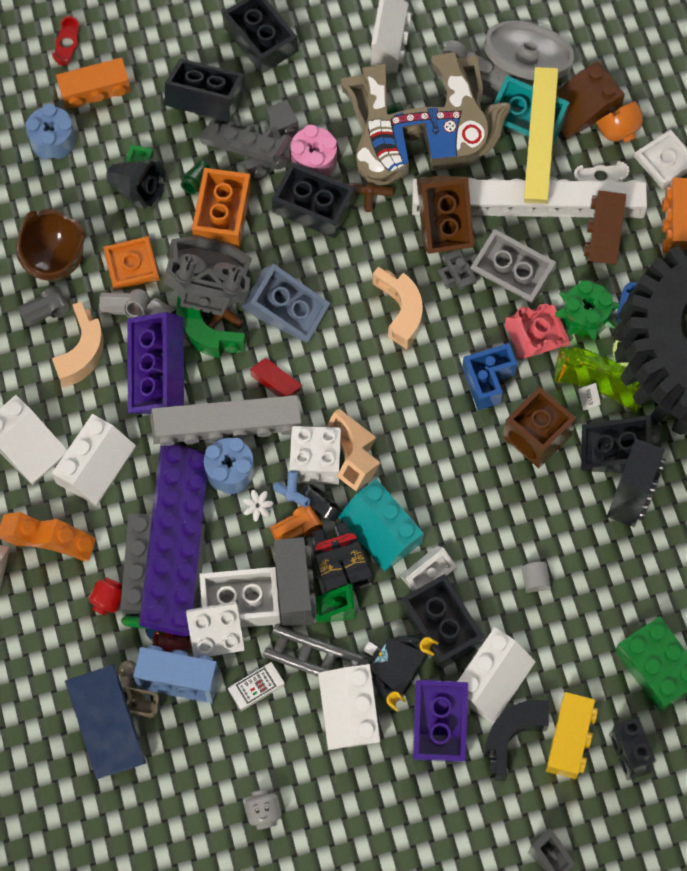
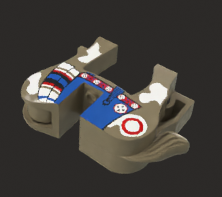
M455 52L432 56V69L439 76L446 90L445 107H421L388 115L386 64L363 67V75L341 78L342 92L350 99L355 118L363 132L357 148L356 159L358 171L365 181L375 186H387L409 175L408 157L404 140L406 138L409 141L421 139V136L425 135L431 171L469 167L477 163L484 154L496 145L500 139L505 119L511 110L510 103H497L489 105L484 113L481 111L480 103L483 95V86L477 55L458 59Z

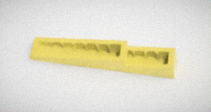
M535 67L524 192L525 203L548 204L558 68Z

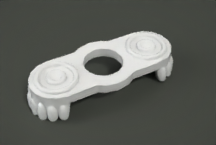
M620 161L613 166L597 165L593 168L585 169L580 165V167L578 166L575 169L574 178L575 181L591 180L604 182L597 180L594 176L597 171H604L607 174L606 180L623 182L628 177L630 170L626 163L624 164V162Z

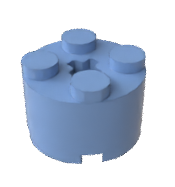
M46 104L43 108L33 112L26 121L27 135L32 150L37 156L43 159H61L73 150L75 132L70 116L63 109L55 107L53 104Z
M240 438L220 439L206 449L204 467L207 480L214 489L226 494H236L248 487L255 473L254 461L250 448Z

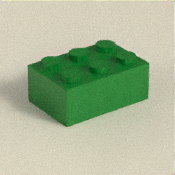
M660 616L618 644L615 650L616 654L660 714L687 696V652Z

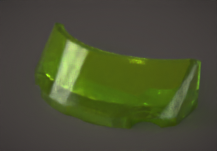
M565 346L560 348L553 382L569 383L582 387L596 383L598 393L615 400L631 411L637 413L641 407L633 399L641 385L639 382L627 386L624 385L621 374L625 370L624 366L603 355L583 348L572 347V349H569Z

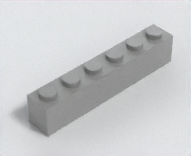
M297 395L152 408L150 414L153 443L160 444L161 446H171L175 442L194 444L199 442V440L205 439L216 442L226 437L244 439L248 435L267 437L272 433L279 432L282 435H289L292 433L293 426L301 425Z

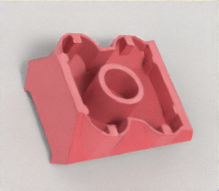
M540 304L537 309L533 310L528 307H521L515 315L506 317L505 329L508 330L518 358H528L570 344L560 318L555 317L557 310L554 304Z

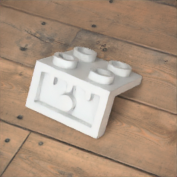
M292 427L289 471L293 470L298 473L297 483L339 485L337 475L339 473L340 428Z
M236 602L186 611L193 656L195 658H198V655L214 656L245 651Z

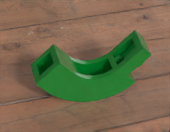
M178 295L177 314L183 317L184 337L192 347L205 355L220 358L221 350L229 353L245 352V333L217 331L210 328L202 320L203 310H194L193 307L191 309L181 307V298Z

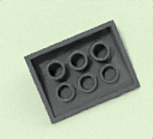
M128 514L120 607L123 617L140 616L152 514ZM202 524L193 609L200 608V574H202L205 524Z

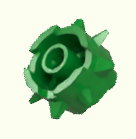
M580 280L578 285H575L568 293H559L565 303L562 309L555 312V317L565 320V325L569 329V335L576 334L581 337L589 335L592 340H596V336L606 327L615 328V324L611 321L610 316L611 312L619 308L620 305L613 301L612 295L606 290L605 285L601 286L588 280Z

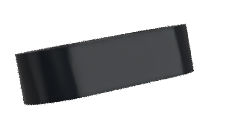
M307 483L300 492V494L310 499V505L332 522H335L343 512L336 502L311 483Z

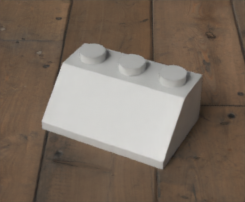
M379 0L371 43V66L386 64V71L398 73L399 64L404 63L405 51L402 50V45H407L408 32L405 31V28L410 26L412 13H408V3L406 1Z
M92 414L52 472L56 484L98 506L136 449V445L112 424Z
M495 627L458 680V682H468L467 707L492 724L501 715L535 664V660L517 641Z
M370 664L318 673L328 750L380 743Z

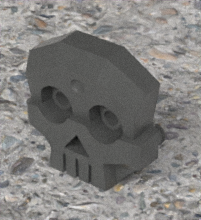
M196 235L172 239L163 284L176 291L181 298V307L190 309L193 307L194 310L200 311L202 309L203 312L210 313L211 311L212 314L223 316L225 309L231 305L245 303L250 286V278L246 275L252 258L228 242Z

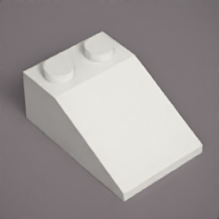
M15 395L0 408V454L34 485L60 462L67 449L36 414Z

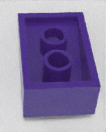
M416 680L412 760L460 763L466 761L468 682Z

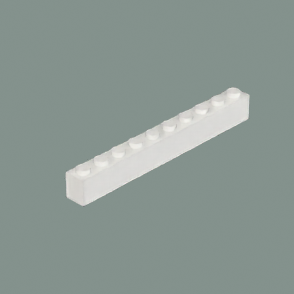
M468 178L472 216L593 217L594 210L590 209L592 195L597 194L598 190L627 194L623 218H644L647 209L646 182H638L636 180L628 182H616L614 180H606L604 182L591 180L569 181L566 179L550 181L548 204L524 202L525 180H499L496 178L476 180L475 178ZM413 179L412 215H420L416 179Z

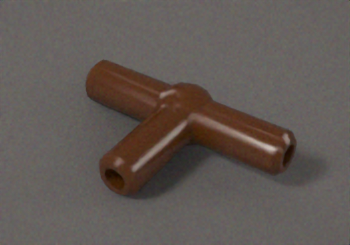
M372 183L347 184L355 188V193L365 194V212L373 211L374 195H393L392 187L375 186Z
M228 307L225 309L223 316L214 314L206 325L214 329L225 318L234 326L240 328L244 321L231 312Z

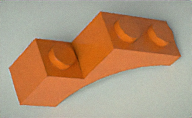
M22 512L4 514L0 524V539L14 546L48 549L66 554L83 562L90 560L96 540L95 537L59 519L38 521Z

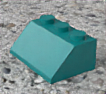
M507 75L494 104L510 103L511 110L505 119L503 127L529 138L533 86ZM556 97L553 146L563 126L570 102Z
M377 478L360 490L338 517L342 523L347 522L352 532L355 531L359 543L384 572L423 543L424 533Z

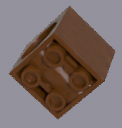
M539 386L506 419L503 438L539 469L572 436L576 417Z

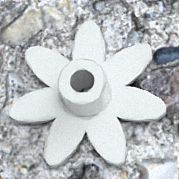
M252 490V499L245 498L242 500L244 504L249 506L244 511V515L253 513V520L255 522L258 521L260 514L269 517V513L265 508L272 506L274 503L272 501H265L267 491L262 492L258 496L257 492Z

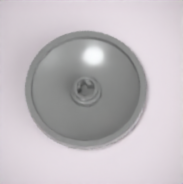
M506 21L498 23L488 30L484 41L485 52L494 64L504 71L524 79L534 80L535 67L558 68V79L562 78L570 71L574 60V52L563 37L546 27L530 22Z

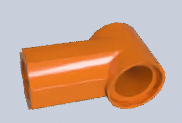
M311 505L308 507L301 506L292 513V516L271 526L270 531L275 540L299 538L303 535H312L314 531L320 530L323 524Z

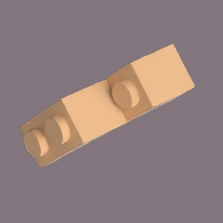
M338 409L333 413L326 426L341 429L340 447L345 461L337 477L357 491L371 481L380 465V462L368 453L377 437L342 410Z

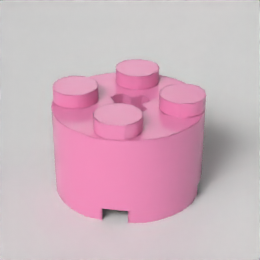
M307 125L292 139L291 162L327 177L330 176L337 165L336 139L329 131L323 128Z

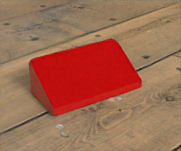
M267 358L250 369L251 377L277 397L295 396L303 387V385Z

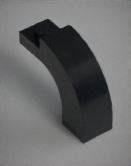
M530 700L515 704L505 710L492 725L486 741L485 755H495V757H490V773H495V781L506 780L507 745L514 736L526 731H547L549 726L548 700Z

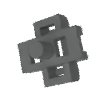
M460 249L443 255L442 259L446 267L439 269L438 275L442 278L446 289L457 286L459 291H461L470 284H477L476 276L479 274L470 270L471 264L476 259L474 255L464 258Z

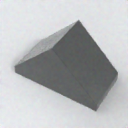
M550 828L528 851V854L545 871H569L575 865L554 831Z

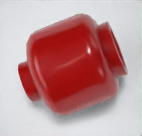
M107 577L104 580H97L88 598L89 602L94 605L92 610L104 616L107 615V612L116 613L121 606L122 584Z

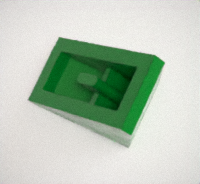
M351 584L315 598L317 613L315 617L317 623L355 619V605Z

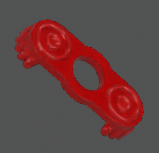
M65 16L60 21L61 30L55 40L56 49L55 53H52V57L61 66L68 65L71 62L74 50L78 46L77 37L80 25L74 16ZM65 38L73 41V44L68 48L60 45L61 41Z

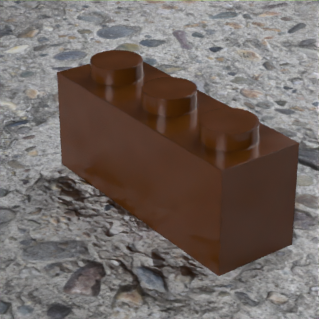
M598 190L596 195H592L590 209L594 210L593 219L588 220L587 233H591L590 242H585L584 256H588L587 262L617 265L627 194Z

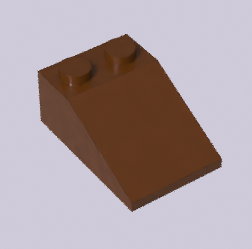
M599 61L581 70L557 90L556 97L570 102L560 130V134L565 140L622 107L625 94Z

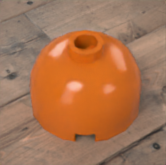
M634 101L596 121L599 131L606 139L613 142L623 140L625 144L636 138L635 133L643 124V114L640 106Z

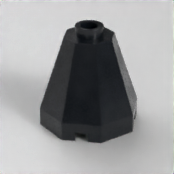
M147 159L115 163L111 165L106 174L110 187L138 208L146 209L148 208L147 206H156L165 190V184H162L161 180L162 178L166 179V171L158 160Z

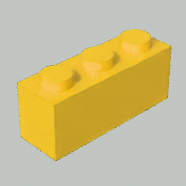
M567 692L564 693L545 772L576 779L579 772L584 773L587 758L582 756L584 748L590 747L592 733L588 732L590 723H595L598 712L597 708H593L594 699Z

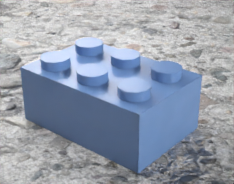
M149 645L148 648L140 647L133 677L138 689L213 704L220 674L217 662L213 661V658L209 656L198 655V658L188 656V653L173 650V653L164 652L161 647Z

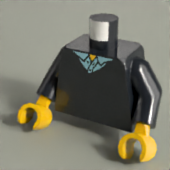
M415 635L397 636L393 640L388 638L382 647L372 640L366 645L363 653L374 660L370 666V670L373 672L372 681L378 694L395 711L399 710L396 708V703L399 700H402L404 703L406 702L404 696L427 660L428 655L433 656L435 654L430 651V647L432 644L438 645L437 641L429 637L421 638Z

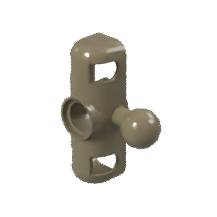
M131 660L124 661L119 666L118 673L121 677L120 682L124 694L128 697L127 704L131 715L154 718L158 713L160 705L158 695L155 692L129 687L131 680L134 679L136 663ZM144 694L153 695L154 702L144 700Z

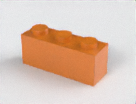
M122 57L56 74L65 109L78 108L83 104L100 102L106 98L119 97L131 92Z

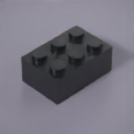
M242 0L222 12L224 29L261 74L298 52V36L268 0Z
M180 58L165 82L164 106L229 122L243 98L245 74Z
M291 162L271 199L272 212L336 239L355 202V188Z
M445 574L401 598V609L417 635L421 638L429 637L438 642V645H431L430 651L435 653L431 657L439 670L483 645L484 635Z

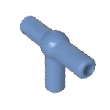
M296 471L288 472L287 486L279 482L273 485V490L285 496L288 501H294L303 507L310 505V499L297 491L298 473Z

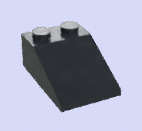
M652 415L583 424L581 470L623 473L635 439L661 448V426Z

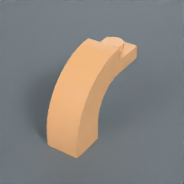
M378 267L373 273V285L393 297L400 306L398 316L388 327V337L405 349H408L416 339L421 328L423 305L420 292L406 274L402 273L396 279L392 272L384 271Z
M82 302L72 305L82 332L79 343L68 353L52 358L63 388L76 384L86 378L95 369L103 353L104 338L99 319L93 320L89 308L84 310Z

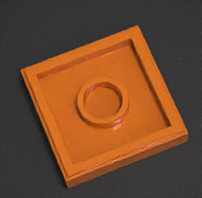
M149 236L103 247L114 291L160 280Z

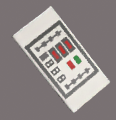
M272 662L229 687L228 691L240 711H243L283 687L285 683Z

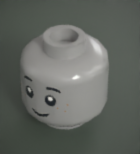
M267 789L251 792L252 798L245 801L249 824L256 826L257 830L276 826L277 821L282 817L278 796L273 793L268 794Z

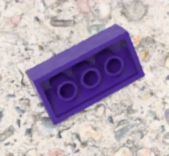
M163 312L128 318V413L151 414L152 408L184 406L183 317Z

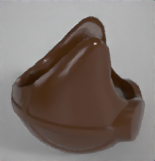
M45 209L39 211L38 214L36 211H30L23 220L16 241L18 261L23 269L35 278L47 281L63 279L73 273L80 264L86 233L77 220L64 215L58 210Z

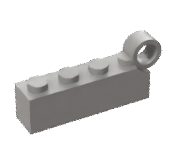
M454 40L448 41L442 54L455 52L457 59L476 56L468 52L462 43ZM477 55L483 95L495 100L506 75L528 85H534V80L512 75L492 61Z

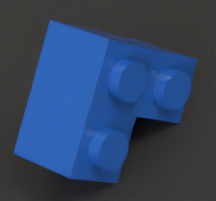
M509 343L463 357L462 370L477 410L501 404L503 392L498 381L513 377L516 374L517 362Z

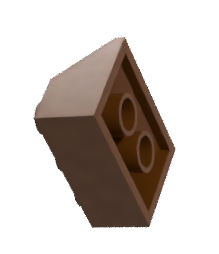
M433 176L416 179L423 248L426 252L431 254L474 247L468 177Z

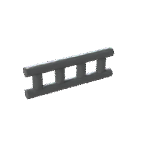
M275 624L272 634L279 636L273 650L266 647L263 657L318 676L320 672L330 671L336 657L349 661L348 667L367 665L370 662L368 657ZM288 640L302 644L298 658L283 653ZM312 648L326 653L321 667L307 662Z

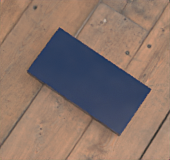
M115 664L65 680L96 780L146 764Z

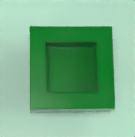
M131 144L125 162L152 159L153 149Z

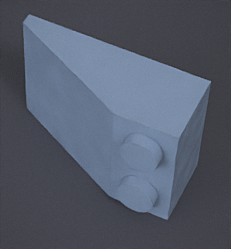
M271 264L262 270L245 303L241 307L259 320L307 343L331 303L275 264Z

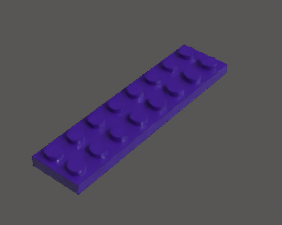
M177 444L171 446L160 445L139 626L187 637L190 635L186 611L193 609L207 475L204 467L205 452Z

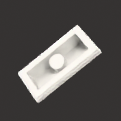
M436 546L401 574L400 577L412 591H415L443 574L447 576L457 566L443 547Z

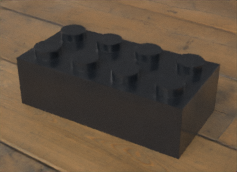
M635 439L609 508L608 518L635 527L637 520L643 521L666 463V459L662 458L665 449Z

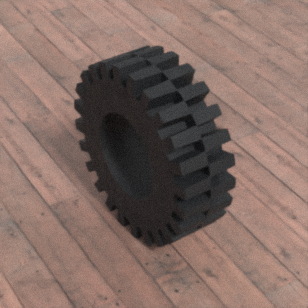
M677 246L669 250L663 260L659 257L651 264L627 297L628 299L617 317L621 321L614 330V340L622 341L614 354L616 363H629L621 374L624 385L627 386L635 382H639L641 385L633 396L635 402L641 406L652 398L658 404L651 414L653 418L660 423L670 413L676 417L671 431L683 435L687 431V344L682 333L681 318L682 314L687 312V247L682 251Z

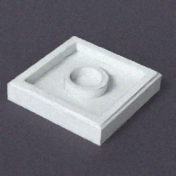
M672 130L667 131L634 153L635 159L661 189L670 185L672 178H681L687 174V147Z

